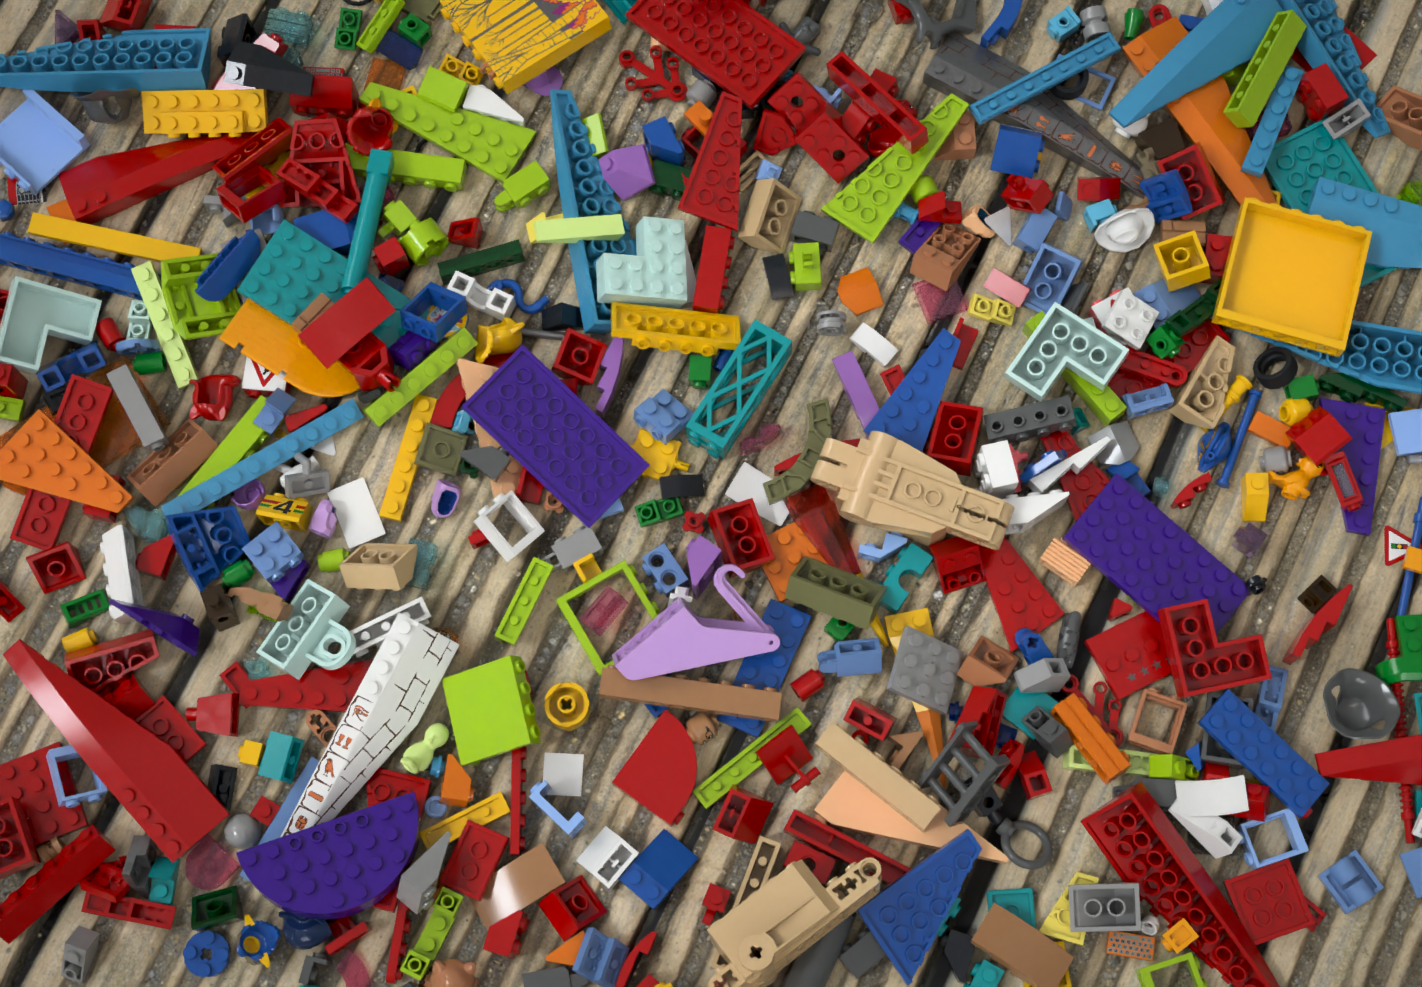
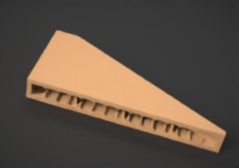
M845 770L813 812L816 814L815 819L825 825L829 824L831 827L936 850L966 829H969L982 848L977 857L978 859L1006 864L1009 861L1005 854L965 823L949 827L944 821L949 812L940 804H938L941 807L939 812L923 832L920 831ZM920 789V792L927 796V794Z

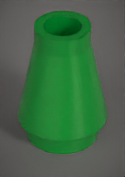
M1137 8L1127 9V13L1124 14V39L1133 41L1137 38L1145 19L1143 10Z

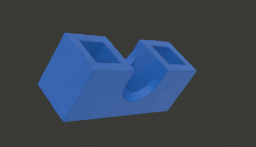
M95 341L39 367L36 374L45 391L50 392L64 385L71 378L72 374L78 375L84 372L88 374L107 365V359L98 342Z

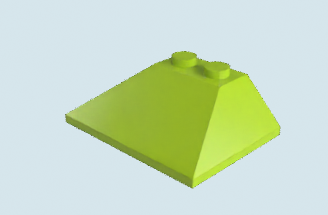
M219 253L161 261L162 293L174 330L185 340L221 335L241 308L235 287L225 298L215 302L207 301L195 292V289L198 287L196 280Z

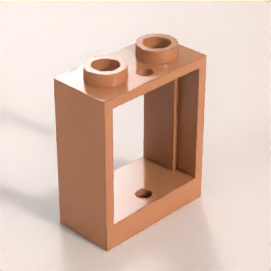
M1144 689L1140 693L1125 743L1158 755L1173 754L1188 704L1182 702L1183 699L1177 698V696L1170 695L1167 697L1161 695V691L1157 689ZM1146 700L1176 710L1167 743L1136 733Z

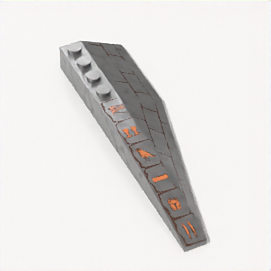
M952 32L925 70L923 83L947 96L952 93L970 106L1030 74V72L971 40ZM1049 89L992 119L1000 124L1042 132L1045 148L1100 177H1120L1121 188L1142 199L1145 198L1146 195L1139 186L1140 182L1144 180L1140 168Z

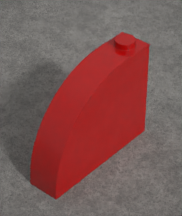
M665 709L612 781L613 786L670 827L674 823L678 825L685 816L683 810L691 799L697 779V759L694 745L682 723Z

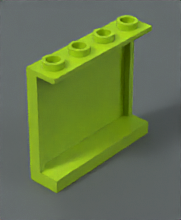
M509 655L442 679L461 766H475L480 764L482 760L530 744H541V731L536 723V710L530 697L531 688L525 675L526 667L520 656Z

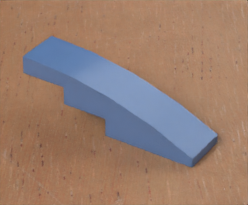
M1269 665L1272 679L1261 681L1253 712L1275 732L1278 713L1282 707L1288 670Z

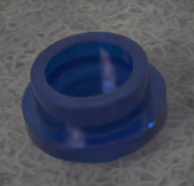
M959 701L950 703L949 721H954V724H957L963 710V706H959Z

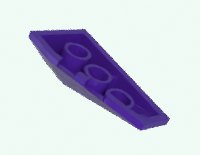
M110 599L108 602L176 647L194 657L196 656L200 628L193 624L195 620L183 613L182 616H179L173 612Z

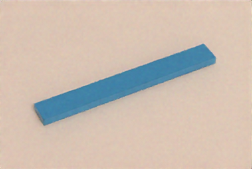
M1108 32L971 104L968 109L978 124L982 125L1118 53L1121 47L1111 32Z

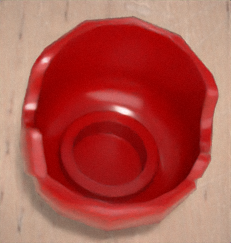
M881 127L869 134L867 149L871 156L878 158L898 141Z

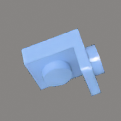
M814 85L817 91L835 109L840 106L843 100L842 89L838 88L831 96L825 88H819Z

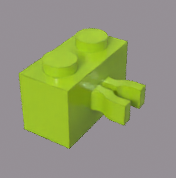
M393 200L382 211L384 214L381 219L385 222V225L377 231V235L383 239L393 231L399 238L417 218L401 200L396 203Z
M819 242L793 244V251H789V264L794 265V271H790V282L795 284V291L821 290Z

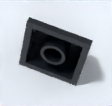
M246 13L228 19L226 27L222 29L223 40L222 45L218 47L217 57L225 67L229 56L239 41L254 43L256 31Z

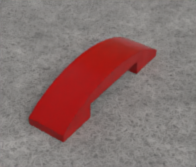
M652 931L634 947L623 964L616 987H626L640 952L649 956L658 935L657 933Z

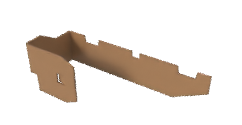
M247 586L230 588L227 594L229 597H233V595L240 597L239 601L254 607L257 605L256 609L259 613L278 622L282 620L288 621L294 609L291 603L282 602L283 598L270 592L261 593Z

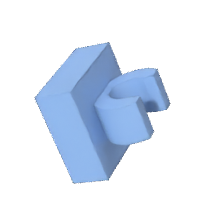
M763 159L754 179L774 178L778 181L783 168Z

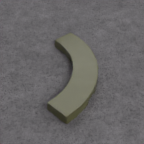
M828 398L807 404L809 434L806 445L795 464L780 476L763 483L769 505L790 497L809 482L817 461L821 460L819 455L825 440L831 436L832 419Z

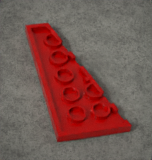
M722 91L677 210L738 232L742 98Z
M1059 430L1051 432L1046 437H1040L1045 452L1051 449L1053 451L1064 449L1068 454L1065 459L1081 451L1075 443L1076 441L1068 432H1060ZM1092 461L1078 474H1075L1070 469L1058 480L1062 491L1069 492L1066 501L1075 522L1110 481Z
M1004 536L999 550H993L979 545L986 584L996 613L999 616L1003 633L1006 636L1010 653H1013L1019 648L1015 642V634L1019 629L1028 628L1032 632L1039 634L1064 616L1065 613Z
M378 768L367 781L368 807L414 792L421 822L432 781ZM399 884L394 890L392 889L383 897L380 902L373 905L372 908L395 913L399 900L396 897Z

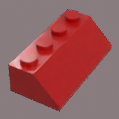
M278 117L269 123L266 128L257 132L211 167L221 181L226 183L256 164L261 165L263 168L271 165L284 152L291 151L290 144L293 128Z

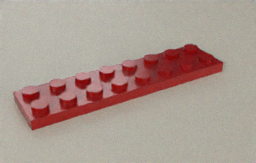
M72 374L54 422L90 455L115 390ZM28 488L10 539L41 550L56 546L73 500Z

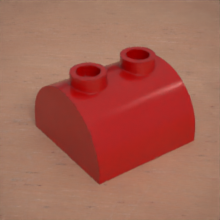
M567 328L553 363L552 371L563 379L577 378L579 385H592L607 344Z

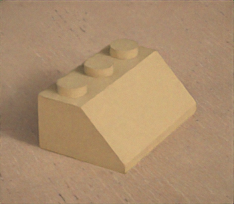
M774 178L756 180L738 238L751 247L775 254H784L802 198Z
M361 544L339 564L346 587L358 590H402L413 578L418 551L417 544Z

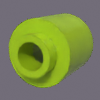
M343 547L324 551L318 555V565L321 572L331 573L340 571L339 564L351 554L350 551H346Z

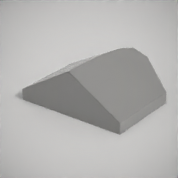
M1127 421L1109 425L1087 437L1090 445L1106 436L1111 439L1109 445L1096 456L1100 465H1121L1131 461L1140 447Z

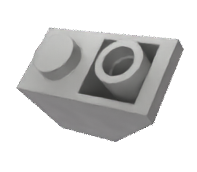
M1043 658L1015 671L1013 674L1021 693L1059 692L1071 677L1063 658Z
M78 926L65 942L61 976L81 984L84 982L98 949L100 933L82 926Z

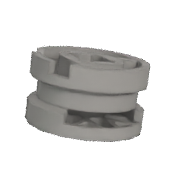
M827 310L817 314L816 319L819 323L817 325L818 334L823 336H839L847 331L846 324H844L846 321L845 312Z

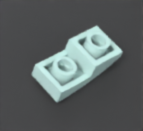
M132 300L128 315L130 323L126 340L150 339L152 321L144 301Z

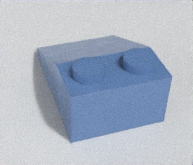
M1042 242L1023 282L1025 286L1032 289L1023 305L1037 312L1042 310L1045 315L1054 302L1061 305L1084 260L1048 242Z
M1164 279L1133 293L1135 297L1159 312L1149 331L1150 335L1159 326L1164 325L1165 321L1178 310H1184L1201 297L1194 284L1169 292Z

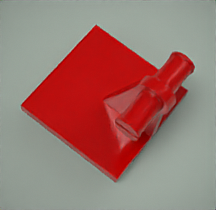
M792 725L788 726L755 752L777 785L793 773L800 778L790 785L795 793L804 786L808 787L811 785V781L821 774L816 767L806 774L800 771V768L812 760L813 757Z

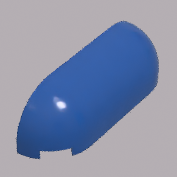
M252 229L246 230V234L239 239L236 236L231 239L196 280L198 287L195 289V292L201 298L211 302L222 300L254 265L260 255L261 244L259 237Z

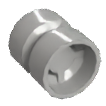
M1091 6L1080 12L1081 26H1085L1083 28V35L1086 43L1111 32L1110 25L1107 22V11L1104 6Z

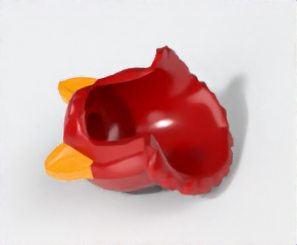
M375 98L371 100L367 107L359 109L349 119L346 126L347 140L349 145L353 146L355 152L369 157L371 149L390 150L393 143L391 140L392 134L397 131L399 125L394 121L392 114L382 107L380 99Z

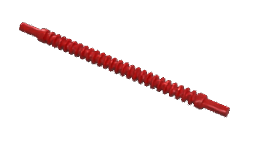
M1395 618L1386 619L1388 641L1385 643L1386 649L1389 652L1386 654L1389 656L1388 659L1398 658L1400 651H1398L1399 643L1396 635ZM1401 682L1390 685L1392 687L1391 691L1400 706V717L1395 725L1396 728L1393 729L1396 732L1394 738L1397 739L1408 737L1405 734V731L1408 730L1405 728L1407 722L1404 721L1406 715L1403 714L1406 711L1403 708L1405 702H1402V699L1405 698L1402 696L1404 690L1401 689L1404 684ZM1401 783L1398 789L1401 790L1399 796H1402L1400 803L1403 806H1400V809H1403L1401 820L1404 821L1406 844H1414L1415 835L1411 832L1414 827L1413 820L1416 817L1415 812H1412V809L1415 807L1411 804L1414 802V799H1411L1413 793L1410 792V789H1413L1410 784Z

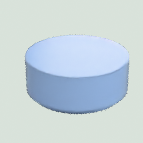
M440 796L428 798L425 804L426 814L433 819L444 817L448 811V805L439 804Z

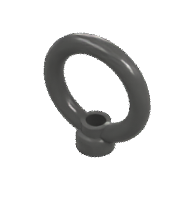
M1006 818L996 830L1001 835L1003 852L1015 865L1024 869L1034 870L1044 867L1050 861L1053 854L1052 842L1048 834L1035 823L1024 820L1012 822ZM1016 830H1028L1041 840L1044 851L1039 859L1026 860L1014 852L1010 845V837Z

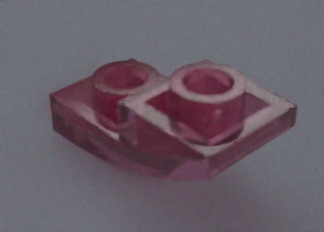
M765 424L761 429H758L759 438L752 436L743 439V442L739 443L741 456L754 453L774 441L780 435V424Z

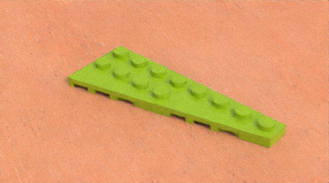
M373 82L369 83L359 98L360 102L366 106L370 104L372 99L379 98L382 107L392 114L396 123L455 157L465 159L467 164L502 184L505 179L510 177L536 135V131L461 108L451 112L419 98L417 95Z
M951 93L929 115L919 121L927 128L929 140L927 144L912 155L899 142L895 143L874 160L857 178L855 177L841 192L839 191L831 201L823 205L821 211L871 244H874L965 114L969 104Z

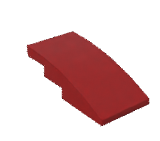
M366 277L303 330L298 337L328 369L362 339H365L396 309L374 283Z
M1348 584L1315 612L1292 641L1282 662L1289 665L1294 663L1301 657L1304 648L1309 649L1318 642L1321 633L1325 634L1336 625L1353 585Z

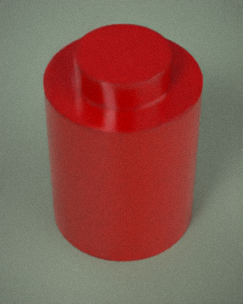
M105 318L96 324L95 332L106 349L116 352V343L124 341L126 338L113 318Z
M811 668L790 683V686L797 697L804 702L825 687L823 684L825 678L819 670L814 671Z

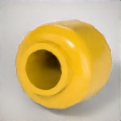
M1289 398L1280 406L1279 417L1286 425L1291 427L1305 418L1313 410V406L1306 398Z

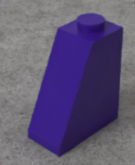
M303 559L298 566L290 567L285 571L284 576L280 580L270 583L287 604L291 602L311 567Z

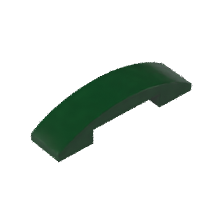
M1222 278L1211 285L1205 294L1184 310H1178L1169 317L1165 324L1182 337L1208 321L1214 313Z

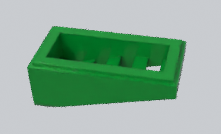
M103 588L60 605L69 629L108 611L110 606ZM98 597L102 604L101 607H98L95 601ZM88 602L92 604L93 610L91 611L86 604ZM82 606L85 613L81 614L78 607ZM71 610H74L76 614L73 618L70 613Z

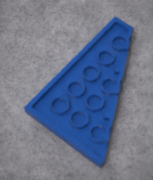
M966 829L857 910L906 985H910L913 982L912 979L919 965L921 966L924 956L934 942L942 921L946 919L949 908L957 898L964 879L970 873L974 860L977 859L982 850L969 829Z

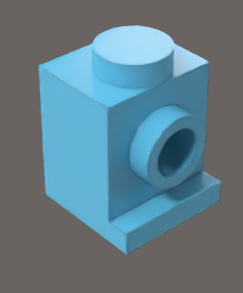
M1068 5L1065 7V10L1048 20L1047 33L1052 39L1055 38L1060 43L1079 30L1081 20Z
M1106 199L1086 206L1082 215L1090 233H1093L1096 227L1118 211L1116 206L1111 204L1110 199Z

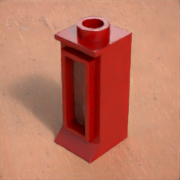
M1344 450L1332 454L1323 462L1343 511H1356L1361 508L1365 501Z

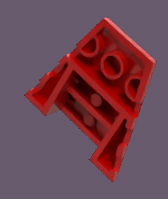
M338 119L295 121L289 158L320 175L323 181L338 189L341 195L357 204L361 203L362 198ZM284 181V192L287 198L280 202V208L319 207Z

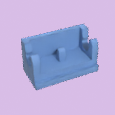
M1046 208L1040 214L1029 213L1012 244L1029 254L1033 251L1037 252L1058 216Z
M1167 383L1139 392L1128 393L1121 397L1127 407L1126 412L1129 419L1171 408L1174 403Z

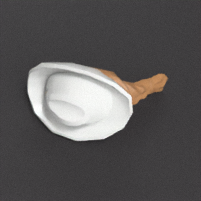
M1145 196L1143 202L1139 205H1129L1102 222L1094 233L1097 243L1108 251L1126 253L1139 248L1148 240L1155 227L1154 214L1146 207L1149 203L1147 197Z

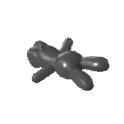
M804 17L793 33L785 22L779 24V28L806 46L805 53L814 56L821 54L819 48L808 45L821 33L820 26L810 17ZM787 72L778 81L784 80Z

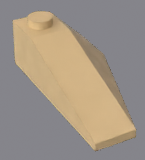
M1217 335L1177 393L1174 403L1168 411L1185 423L1214 429L1224 412L1225 393L1228 391L1227 381L1232 368L1235 347Z

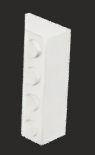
M117 525L102 535L103 542H100V549L102 555H105L106 563H103V570L105 576H108L109 584H106L107 595L111 599L144 606L140 574L135 565L137 554L134 535L123 525ZM109 606L111 618H114L119 624L136 621L115 606Z

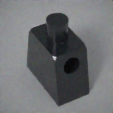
M972 777L964 781L967 787L973 783ZM991 786L974 808V811L979 817H987L992 826L1004 820V817L998 810L1003 803ZM985 798L987 799L986 806L983 805V801Z

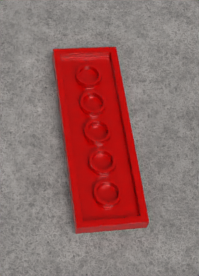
M1210 318L1191 333L1182 336L1186 343L1180 347L1182 351L1172 359L1170 357L1164 358V360L1183 366L1187 374H1190L1217 335L1228 343L1231 339L1217 324L1211 323L1212 319ZM1152 347L1145 352L1147 354L1156 356L1152 351ZM1125 370L1112 377L1108 383V386L1121 401L1122 395L1162 385L1159 382ZM1172 375L1173 380H1179L1177 375Z

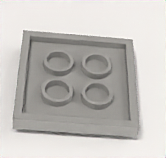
M906 626L902 632L886 689L939 714H947L957 678L956 674L959 671L964 652L910 626Z

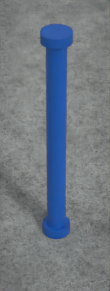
M1251 389L1248 393L1250 397L1221 478L1216 482V485L1228 489L1230 486V476L1257 401L1262 396V393L1258 390Z

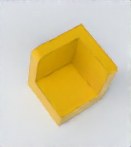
M592 553L573 563L574 569L582 583L602 573Z

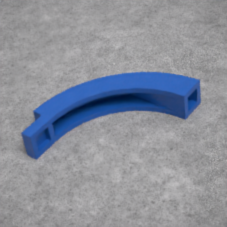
M1004 0L1003 8L998 17L982 35L980 46L988 49L991 44L994 46L998 42L1000 36L1006 40L1016 24L1022 0Z

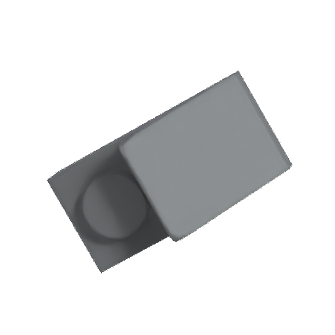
M204 195L203 203L207 210L214 214H221L223 212L222 221L226 227H229L238 220L235 215L222 206L219 196Z

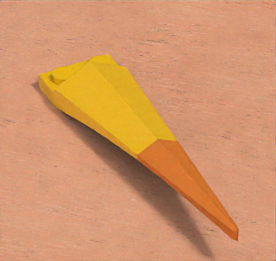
M928 608L884 616L888 640L895 657L904 627L910 626L933 637ZM912 701L934 762L943 750L940 714ZM942 772L939 776V779L941 781L942 786L945 788L946 777L945 774Z

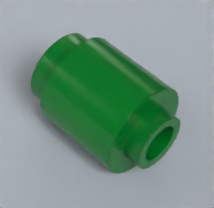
M247 559L239 560L223 570L224 575L221 578L228 588L231 586L236 588L252 579L256 572Z

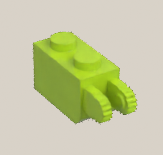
M536 160L504 180V191L494 199L496 210L500 213L506 212V210L508 211L512 207L518 210L521 207H527L534 198L548 193L551 188L550 179Z

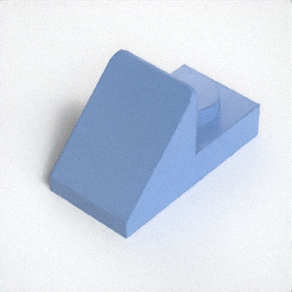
M277 388L266 399L265 406L255 418L253 424L272 435L296 399L280 388Z

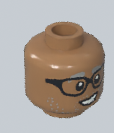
M699 712L687 720V728L685 729L693 744L704 745L718 735L716 727L719 723L713 714L708 716L705 712Z

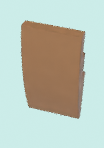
M541 843L496 871L481 902L471 897L469 899L488 931L489 926L518 910L524 911L528 909L529 906L564 885L566 881L544 843Z
M996 903L992 905L971 940V944L990 954L991 959L1010 969L1012 975L1033 987H1058L1074 959L1073 956L1047 936Z

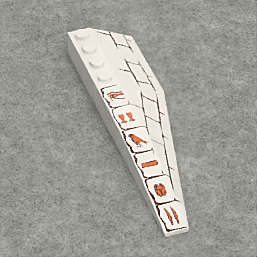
M398 613L281 837L333 820L418 725L459 644L423 624Z

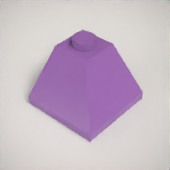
M644 144L616 149L599 159L604 180L623 201L630 199L656 183L646 145Z

